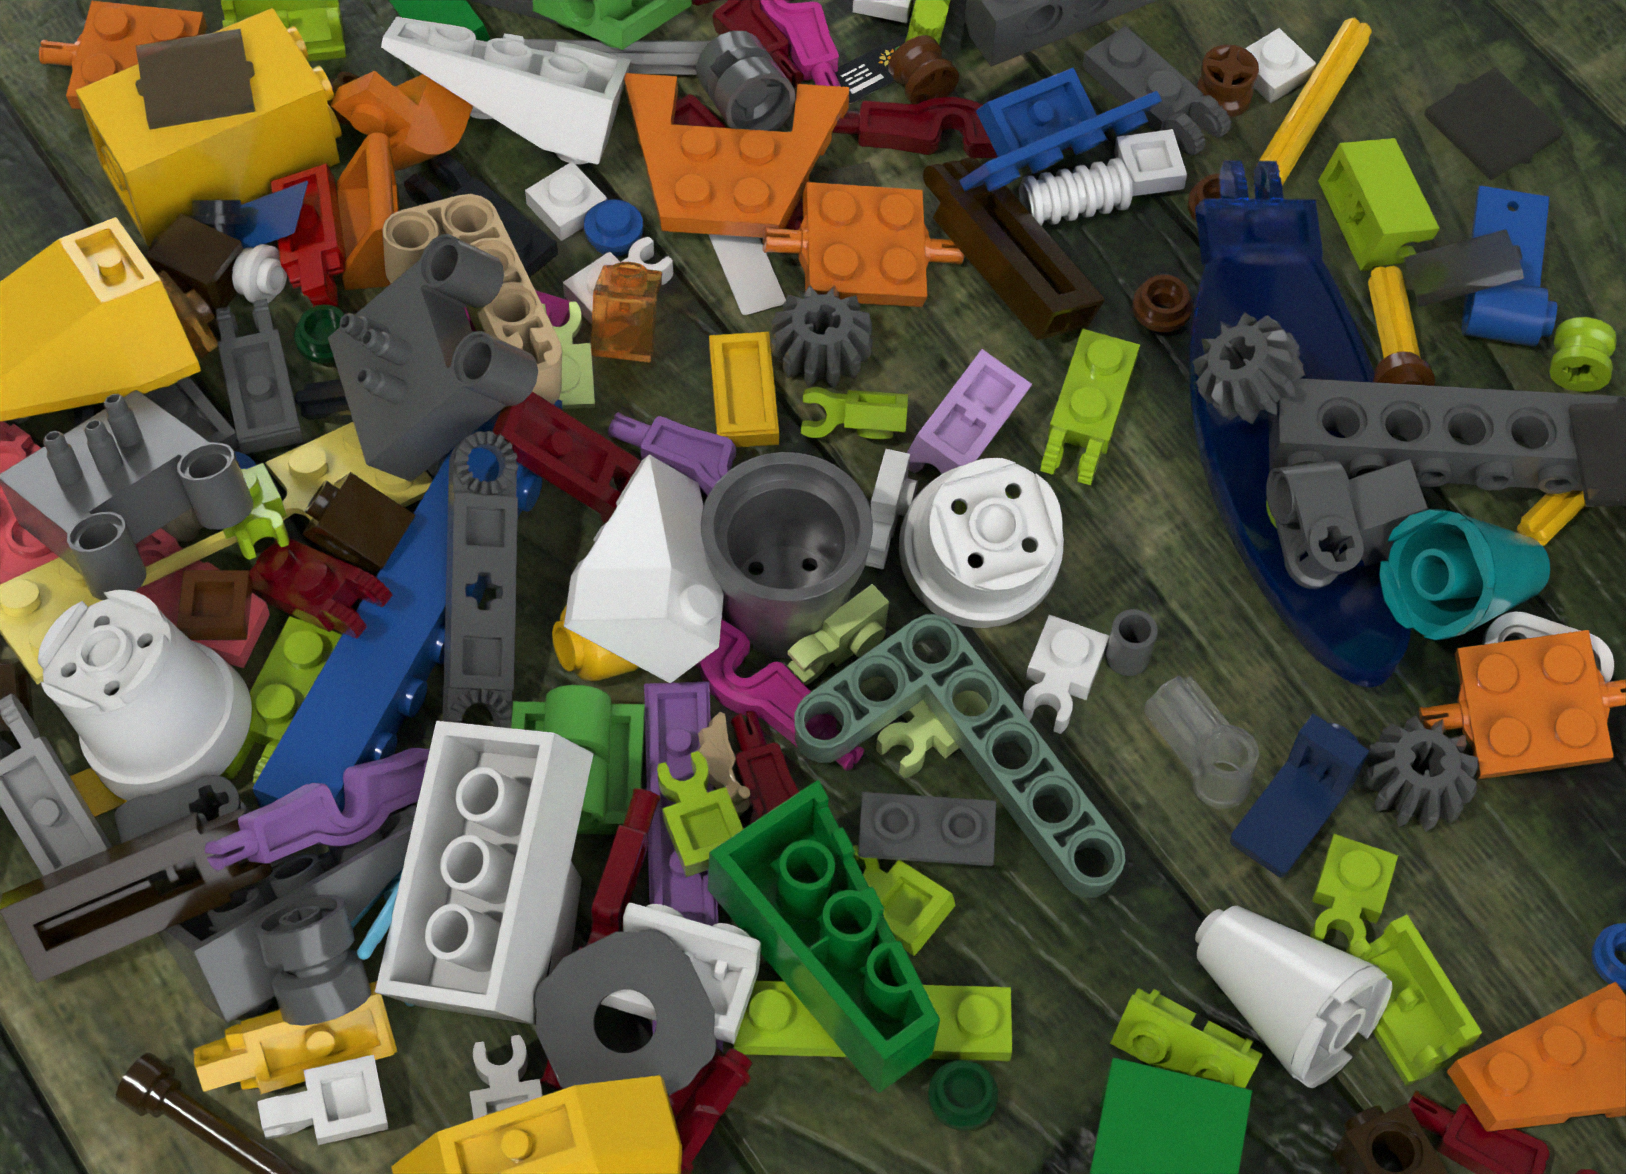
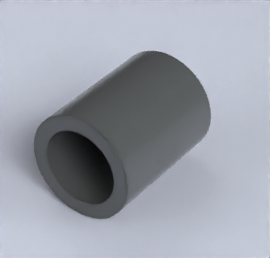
M1129 609L1121 612L1114 619L1105 656L1108 665L1116 673L1124 676H1134L1142 673L1147 668L1158 632L1155 620L1148 613L1137 609Z

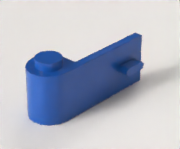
M1479 185L1476 195L1461 329L1463 335L1536 347L1541 336H1551L1557 315V302L1549 301L1548 289L1540 287L1549 196ZM1507 207H1513L1515 211H1510Z

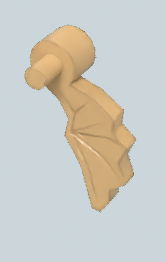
M719 712L709 722L708 727L703 728L698 733L700 747L697 751L705 757L708 763L710 784L717 789L727 788L737 815L740 817L750 806V790L746 786H741L734 776L732 767L736 758L728 740L725 714Z

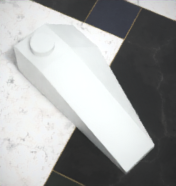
M396 17L383 36L381 48L539 148L556 153L558 158L568 163L586 164L590 162L599 164L609 140L625 84V74L629 70L630 59L576 44L557 41L554 52L532 49L524 45L523 36L505 33L503 38L491 39L488 42L476 40V35L465 27Z
M648 455L641 461L616 502L617 508L609 521L599 529L594 537L595 544L590 552L578 563L571 575L564 627L657 677L672 683L719 648L723 592L713 577L705 556L701 536V516L704 505L699 484L655 457Z

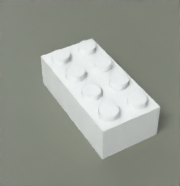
M436 721L375 993L419 1007L536 1025L535 992L538 985L547 976L594 753L552 732Z

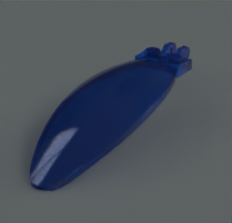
M1224 160L1221 170H1219L1221 199H1203L1195 207L1202 264L1206 265L1199 285L1190 342L1189 379L1195 436L1206 480L1220 517L1238 554L1263 595L1297 640L1318 662L1344 680L1362 687L1380 686L1388 680L1395 671L1396 666L1400 663L1407 650L1411 628L1406 629L1396 621L1384 600L1379 576L1381 562L1365 567L1361 557V560L1354 568L1338 574L1325 587L1307 589L1298 585L1286 570L1278 531L1267 513L1266 483L1269 475L1268 412L1265 409L1260 410L1253 424L1243 420L1240 415L1229 421L1226 417L1221 416L1211 403H1207L1198 391L1199 386L1196 382L1199 377L1195 373V366L1192 361L1206 354L1203 350L1201 339H1216L1221 334L1220 321L1232 327L1237 326L1244 312L1251 317H1255L1257 322L1268 315L1271 319L1277 321L1286 333L1292 334L1299 345L1298 350L1301 355L1298 358L1303 364V371L1305 373L1300 379L1371 383L1374 379V371L1356 325L1333 277L1322 260L1323 250L1316 199H1284L1277 161H1258L1253 177L1255 199H1249L1244 164H1242L1241 160ZM1327 431L1332 436L1346 438L1339 432ZM1343 546L1340 548V554L1347 550V547ZM1307 552L1301 555L1300 561L1309 556Z

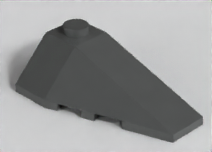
M410 804L391 812L379 829L357 843L346 846L327 845L330 851L319 856L316 854H306L294 857L292 853L271 862L273 872L267 878L232 892L231 902L157 932L204 1005L226 1023L234 1019H249L266 1010L272 1003L271 998L275 996L272 979L279 972V968L266 967L256 936L255 924L263 916L276 908L293 901L320 895H337L343 898L350 922H352L403 868L417 806Z

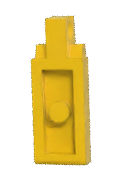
M377 981L369 983L371 995L365 1003L336 1019L305 1026L290 1025L283 1021L281 1012L278 1010L241 1021V1024L225 1029L224 1038L194 1048V1065L203 1092L239 1081L242 1090L259 1088L260 1094L304 1082L303 1070L374 1055L375 1060L395 1055L397 1047L381 994L375 993Z

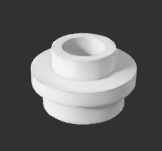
M260 244L254 248H245L240 252L234 263L232 273L233 285L239 294L245 295L246 299L251 303L262 299H267L268 303H270L283 290L287 274L281 266L279 250L276 247Z

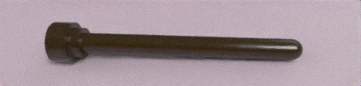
M150 1052L142 1055L134 1062L118 1086L116 1100L139 1116L149 1113L157 1118L164 1114L251 1174H305L181 1091L182 1083L174 1077L175 1069Z

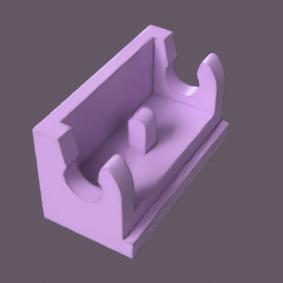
M981 349L916 435L907 452L910 454L909 470L915 474L926 463H930L943 474L951 469L976 461L1032 384Z

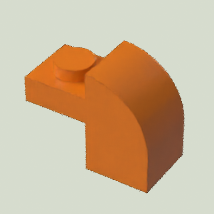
M375 70L338 87L331 103V107L349 120L352 126L359 132L366 135L383 133L388 136L395 170L407 169L455 147L465 131L473 109V105L424 74L394 87Z

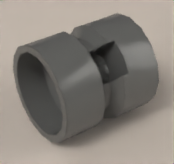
M731 31L721 34L709 42L699 55L696 66L697 80L730 128L775 131L791 115L796 101L794 88L760 40L747 31Z
M320 895L293 901L269 912L255 924L256 936L266 967L279 968V972L272 979V986L283 1021L290 1025L299 1026L323 1023L355 1010L370 997L371 987L363 961L358 957L357 951L348 949L355 941V937L343 898L337 895Z

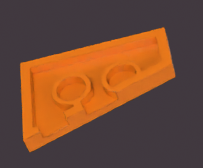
M1614 982L1456 1060L1446 1072L1486 1131L1564 1123L1569 1117L1605 1114L1606 1118L1626 1116V995L1617 982Z

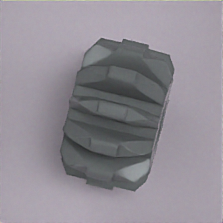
M810 284L804 293V299L788 295L783 303V311L775 312V317L772 319L771 333L774 335V338H772L771 351L775 361L783 362V370L786 373L787 379L804 374V381L808 388H811L817 379H826L832 388L835 389L840 381V374L856 379L858 372L861 370V362L868 361V357L871 356L873 340L870 338L872 334V321L869 313L860 311L857 295L840 300L839 292L835 285L826 295H818Z
M1244 312L1235 327L1220 321L1221 334L1216 339H1201L1203 350L1206 354L1192 361L1195 366V373L1199 377L1196 382L1199 386V393L1207 403H1211L1217 412L1229 421L1240 415L1243 420L1253 424L1260 410L1263 409L1277 416L1276 402L1281 397L1296 398L1295 386L1292 382L1305 375L1303 364L1298 358L1301 355L1298 350V343L1291 333H1286L1280 324L1268 315L1257 322L1255 317H1251Z
M1416 715L1407 720L1403 729L1391 723L1383 729L1379 738L1380 742L1370 745V751L1365 760L1369 768L1363 778L1364 789L1379 792L1374 802L1376 812L1391 807L1398 811L1396 816L1398 828L1406 825L1411 816L1418 819L1425 832L1430 828H1434L1439 818L1451 823L1460 816L1463 805L1471 802L1477 791V782L1473 777L1478 770V758L1463 754L1467 745L1466 735L1451 739L1444 735L1445 726L1443 719L1435 722L1431 730L1425 729Z

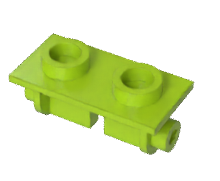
M1138 988L1136 993L1132 994L1110 1044L1153 1067L1241 1088H1246L1263 1055L1251 1048L1253 1041L1249 1038L1245 1040L1211 1021H1208L1203 1032L1194 1028L1191 1024L1196 1013L1160 995V991L1153 989L1151 994Z

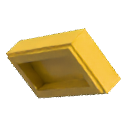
M769 332L709 335L717 435L728 437L736 447L779 445V427Z

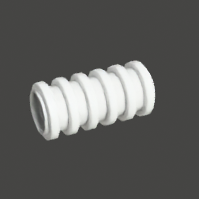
M1120 158L1110 159L1107 166L1103 162H1094L1090 169L1085 165H1079L1074 168L1073 173L1065 168L1059 169L1056 176H1053L1050 172H1044L1040 174L1038 180L1030 175L1024 176L1019 186L1020 202L1041 226L1044 220L1052 225L1058 224L1061 217H1064L1067 221L1076 220L1079 213L1083 217H1092L1097 209L1101 214L1111 213L1113 206L1118 210H1126L1129 208L1133 197L1130 173Z

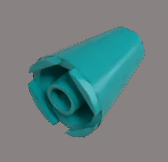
M1430 509L1409 515L1393 529L1387 541H1394L1390 549L1388 561H1381L1379 573L1384 600L1396 621L1406 629L1413 628L1419 633L1426 635L1424 636L1425 638L1440 640L1461 636L1538 595L1545 588L1549 580L1550 560L1545 548L1534 538L1451 510Z

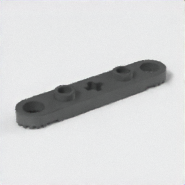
M491 431L475 432L464 438L455 446L449 460L443 721L460 723L463 718L461 716L466 711L465 709L472 704H477L485 707L491 713L494 727L511 728L515 660L518 517L516 485L518 465L516 461L517 453H514L512 444L508 443L502 435L494 434ZM484 448L496 456L499 462V473L494 481L480 482L478 478L472 477V472L469 473V465L466 462L472 449ZM478 575L484 577V583L487 588L496 589V599L486 602L484 611L477 609L476 599L466 597L465 593L466 587L477 582Z

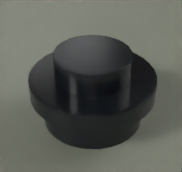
M241 200L192 201V215L188 217L226 235L236 236L235 225L247 224V215H241Z

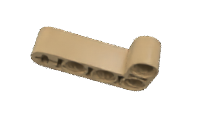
M466 194L404 209L392 214L385 221L382 228L385 272L390 283H393L420 260L426 246L432 239L441 234H450L499 258L504 269V279L498 295L490 304L483 308H473L468 305L465 308L476 331H483L533 355L538 367L537 382L533 392L554 404L559 399L562 388L561 343L493 204L482 196Z

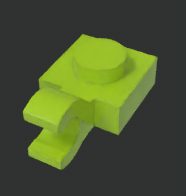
M811 387L804 390L803 403L820 404L824 407L827 414L820 421H802L801 434L807 437H824L842 423H844V428L857 429L856 434L858 436L869 439H889L893 437V431L906 432L908 394L848 390L847 394L830 392L821 387Z

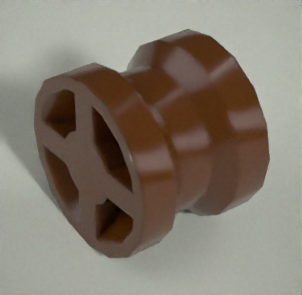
M929 35L917 36L908 40L892 54L888 62L889 73L896 83L905 85V95L911 104H919L933 98L948 97L959 82L957 69L951 61L942 59L941 47L934 37Z
M1224 44L1214 47L1206 53L1202 61L1201 77L1197 83V88L1203 93V96L1210 95L1218 102L1219 106H1223V109L1230 116L1229 118L1239 116L1249 108L1252 101L1253 87L1259 74V64L1252 53L1240 46Z

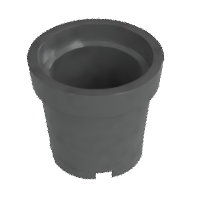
M779 452L757 456L728 471L709 493L701 516V536L705 556L713 577L722 588V611L725 621L746 634L750 643L753 644V650L775 658H791L787 653L795 643L821 630L824 620L848 602L850 590L861 576L865 567L873 535L871 509L858 484L842 469L826 460L793 452ZM806 564H812L816 569L809 572L802 567ZM752 568H759L763 572L760 575H752L749 571Z

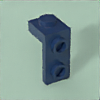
M1313 713L1298 732L1286 763L1232 832L1230 837L1231 845L1276 876L1285 877L1350 791L1370 750L1359 744L1357 738L1345 727L1336 723H1327Z

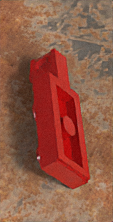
M326 163L271 181L272 193L308 181L295 232L292 235L278 239L281 266L288 275L293 288L301 286L303 295H307L313 307L317 305L338 307L337 287L333 276L345 272L344 262L346 261L335 177Z

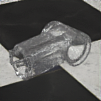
M1179 675L1161 685L1159 690L1146 701L1144 713L1193 774V788L1197 796L1206 804L1216 808H1231L1241 804L1250 792L1259 758V749L1254 737L1246 730L1230 725L1192 676L1181 678ZM1227 763L1234 766L1237 770L1224 771L1218 769L1213 764Z

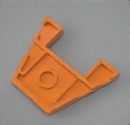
M626 73L624 79L626 96L631 107L638 142L642 149L646 173L661 230L668 232L763 238L765 227L785 229L803 195L806 183L809 182V174L819 156L825 154L832 140V131L839 118H844L849 109V87L797 84L791 132L673 125L678 96L677 76Z

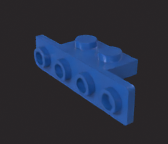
M1073 67L991 100L978 108L976 113L998 157L986 162L961 179V186L965 192L985 184L988 192H992L1021 177L1018 171L1019 168L1029 165L1034 174L1064 158L1062 150L1072 147L1075 155H1079L1107 140L1104 134L1106 131L1114 129L1117 137L1128 134L1149 122L1145 112L1162 102L1158 91H1154L1105 113L1096 115Z

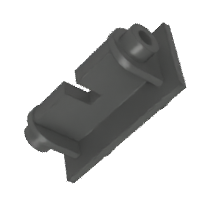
M862 792L858 857L993 866L996 801Z

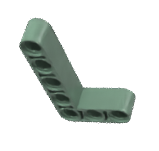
M933 614L923 615L914 619L810 692L798 704L794 714L795 742L799 751L810 760L818 763H829L843 757L917 703L924 700L1049 867L1070 892L1083 898L1098 897L1106 893L1120 876L1125 864V849L1120 839L957 626L948 618ZM932 639L940 642L946 648L948 656L939 663L928 664L916 657L912 648L918 642ZM880 676L889 680L896 692L890 699L875 702L867 699L861 693L859 687L866 679ZM974 691L985 699L988 709L978 716H967L961 714L955 708L952 699L960 692ZM818 714H829L839 720L843 728L836 737L830 740H820L808 733L806 724L812 717ZM1002 743H1014L1025 751L1028 763L1019 769L1004 768L996 762L992 750ZM1042 795L1058 797L1064 802L1068 810V817L1059 823L1043 821L1037 816L1033 808V801ZM1083 848L1099 850L1108 862V873L1101 877L1093 878L1084 875L1075 864V852Z

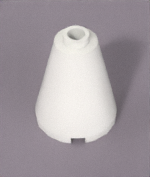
M1232 906L1225 911L1221 909L1213 911L1205 918L1196 933L1195 940L1199 944L1197 949L1198 961L1290 1075L1309 1088H1314L1327 1082L1344 1068L1353 1056L1343 1048L1353 1039L1357 1032L1368 1039L1387 1007L1392 991V981L1386 978L1387 974L1381 971L1378 966L1240 906Z

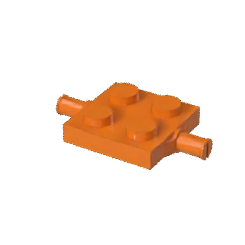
M91 1L84 30L77 41L72 44L42 40V47H39V60L41 64L72 66L73 71L66 97L71 109H81L75 90L204 37L207 23L203 12Z
M807 182L803 191V221L800 229L765 227L763 232L762 244H764V253L798 254L800 264L805 273V292L810 284L818 295H826L835 285L839 292L840 300L857 295L860 304L922 307L927 299L926 268L928 263H955L961 265L964 260V254L952 240L929 237V232L924 224L923 190Z
M1589 630L1457 648L1455 657L1460 679L1457 703L1424 708L1419 707L1420 721H1423L1422 725L1425 729L1431 730L1433 724L1442 719L1445 730L1462 728L1463 734L1466 735V739L1472 747L1473 756L1478 758L1477 778L1486 779L1610 762L1614 756L1607 721L1611 707L1626 705V679L1611 682L1604 681V677L1595 664Z

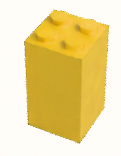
M273 8L75 90L99 163L147 246L151 245L157 234L166 231L180 213L191 216L193 200H241V205L272 193L271 181L326 163L329 167L340 163L335 139L342 136V131L332 108L327 102L334 98L330 81L321 66L311 68L307 61L309 58L308 52L300 33L295 26L286 29Z

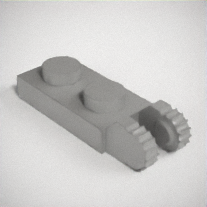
M12 693L1 699L0 714L6 725L13 732L21 748L3 758L0 749V806L42 875L45 876L112 848L111 843L46 737H40L37 726L28 715L23 704Z

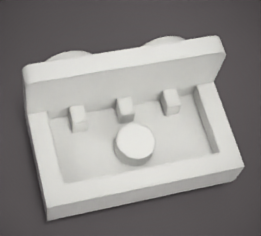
M628 903L623 915V932H640L647 929L657 930L663 933L674 946L690 957L715 1010L714 1034L716 1039L734 1044L759 973L761 942L751 938L744 930L730 924L717 923L710 926L686 919L677 910L665 905L650 904L645 907L635 903ZM633 990L616 991L601 1002V1005L657 1021L652 1003L639 992Z

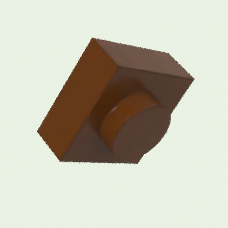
M183 570L177 628L190 640H247L253 587L249 570Z

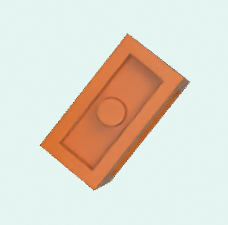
M371 133L365 138L337 180L338 205L346 261L344 262L345 272L342 273L345 290L387 287L391 284L385 272L382 228L385 221L392 214L400 211L399 193L389 138L383 133Z

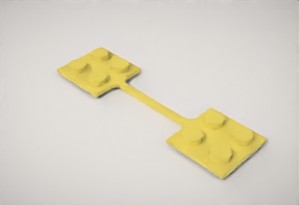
M354 422L265 462L268 471L287 492L286 498L282 501L287 514L283 520L297 513L306 516L311 521L312 517L304 511L318 488L325 480L334 485L336 481L350 472L403 507L421 500L433 481L426 471L410 482L366 465ZM221 531L146 566V579L142 586L148 585L238 542L236 536L226 539L224 532ZM60 557L0 584V634L36 684L44 681L43 668L38 664L39 649L46 633L54 622L66 610L81 601L88 607L103 601L92 596L83 576Z

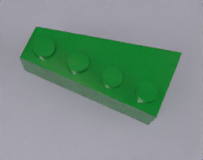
M818 779L709 852L708 891L740 929L748 933L751 938L761 942L760 953L879 1094L933 1054L940 1018L901 941H896L883 915L884 907L874 887L868 886L854 858L855 850L844 828H839L829 809V798Z

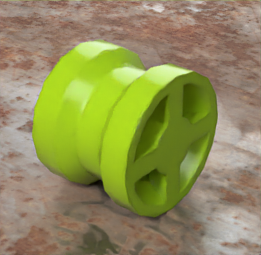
M1589 317L1572 318L1558 325L1554 335V346L1558 352L1553 355L1550 362L1549 372L1551 379L1557 385L1577 392H1591L1606 386L1612 377L1613 370L1612 361L1609 357L1616 348L1617 337L1614 329L1601 320Z

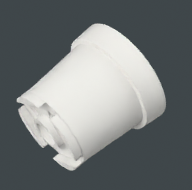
M1004 458L976 460L941 474L925 486L914 498L902 522L899 536V555L902 570L910 588L917 598L933 613L948 618L952 623L973 628L997 627L1024 617L1035 609L1048 595L1060 569L1064 539L1062 513L1057 497L1050 485L1038 474H1034L1016 464V462ZM1005 491L1012 494L1017 499L1008 498ZM959 500L965 503L967 510L964 514L958 515L952 511L951 504L954 501ZM1027 538L1034 540L1037 546L1036 551L1032 553L1025 552L1022 548V541ZM971 554L981 556L983 565L980 568H972L968 564V557Z
M129 590L104 592L108 599L89 607L81 601L66 610L54 622L46 633L39 649L38 664L43 668L44 682H41L44 692L60 708L78 733L84 757L102 783L112 793L129 801L136 797L157 794L193 782L204 776H219L231 764L247 737L251 722L252 705L245 681L218 653L201 643L191 641L165 617L149 598Z

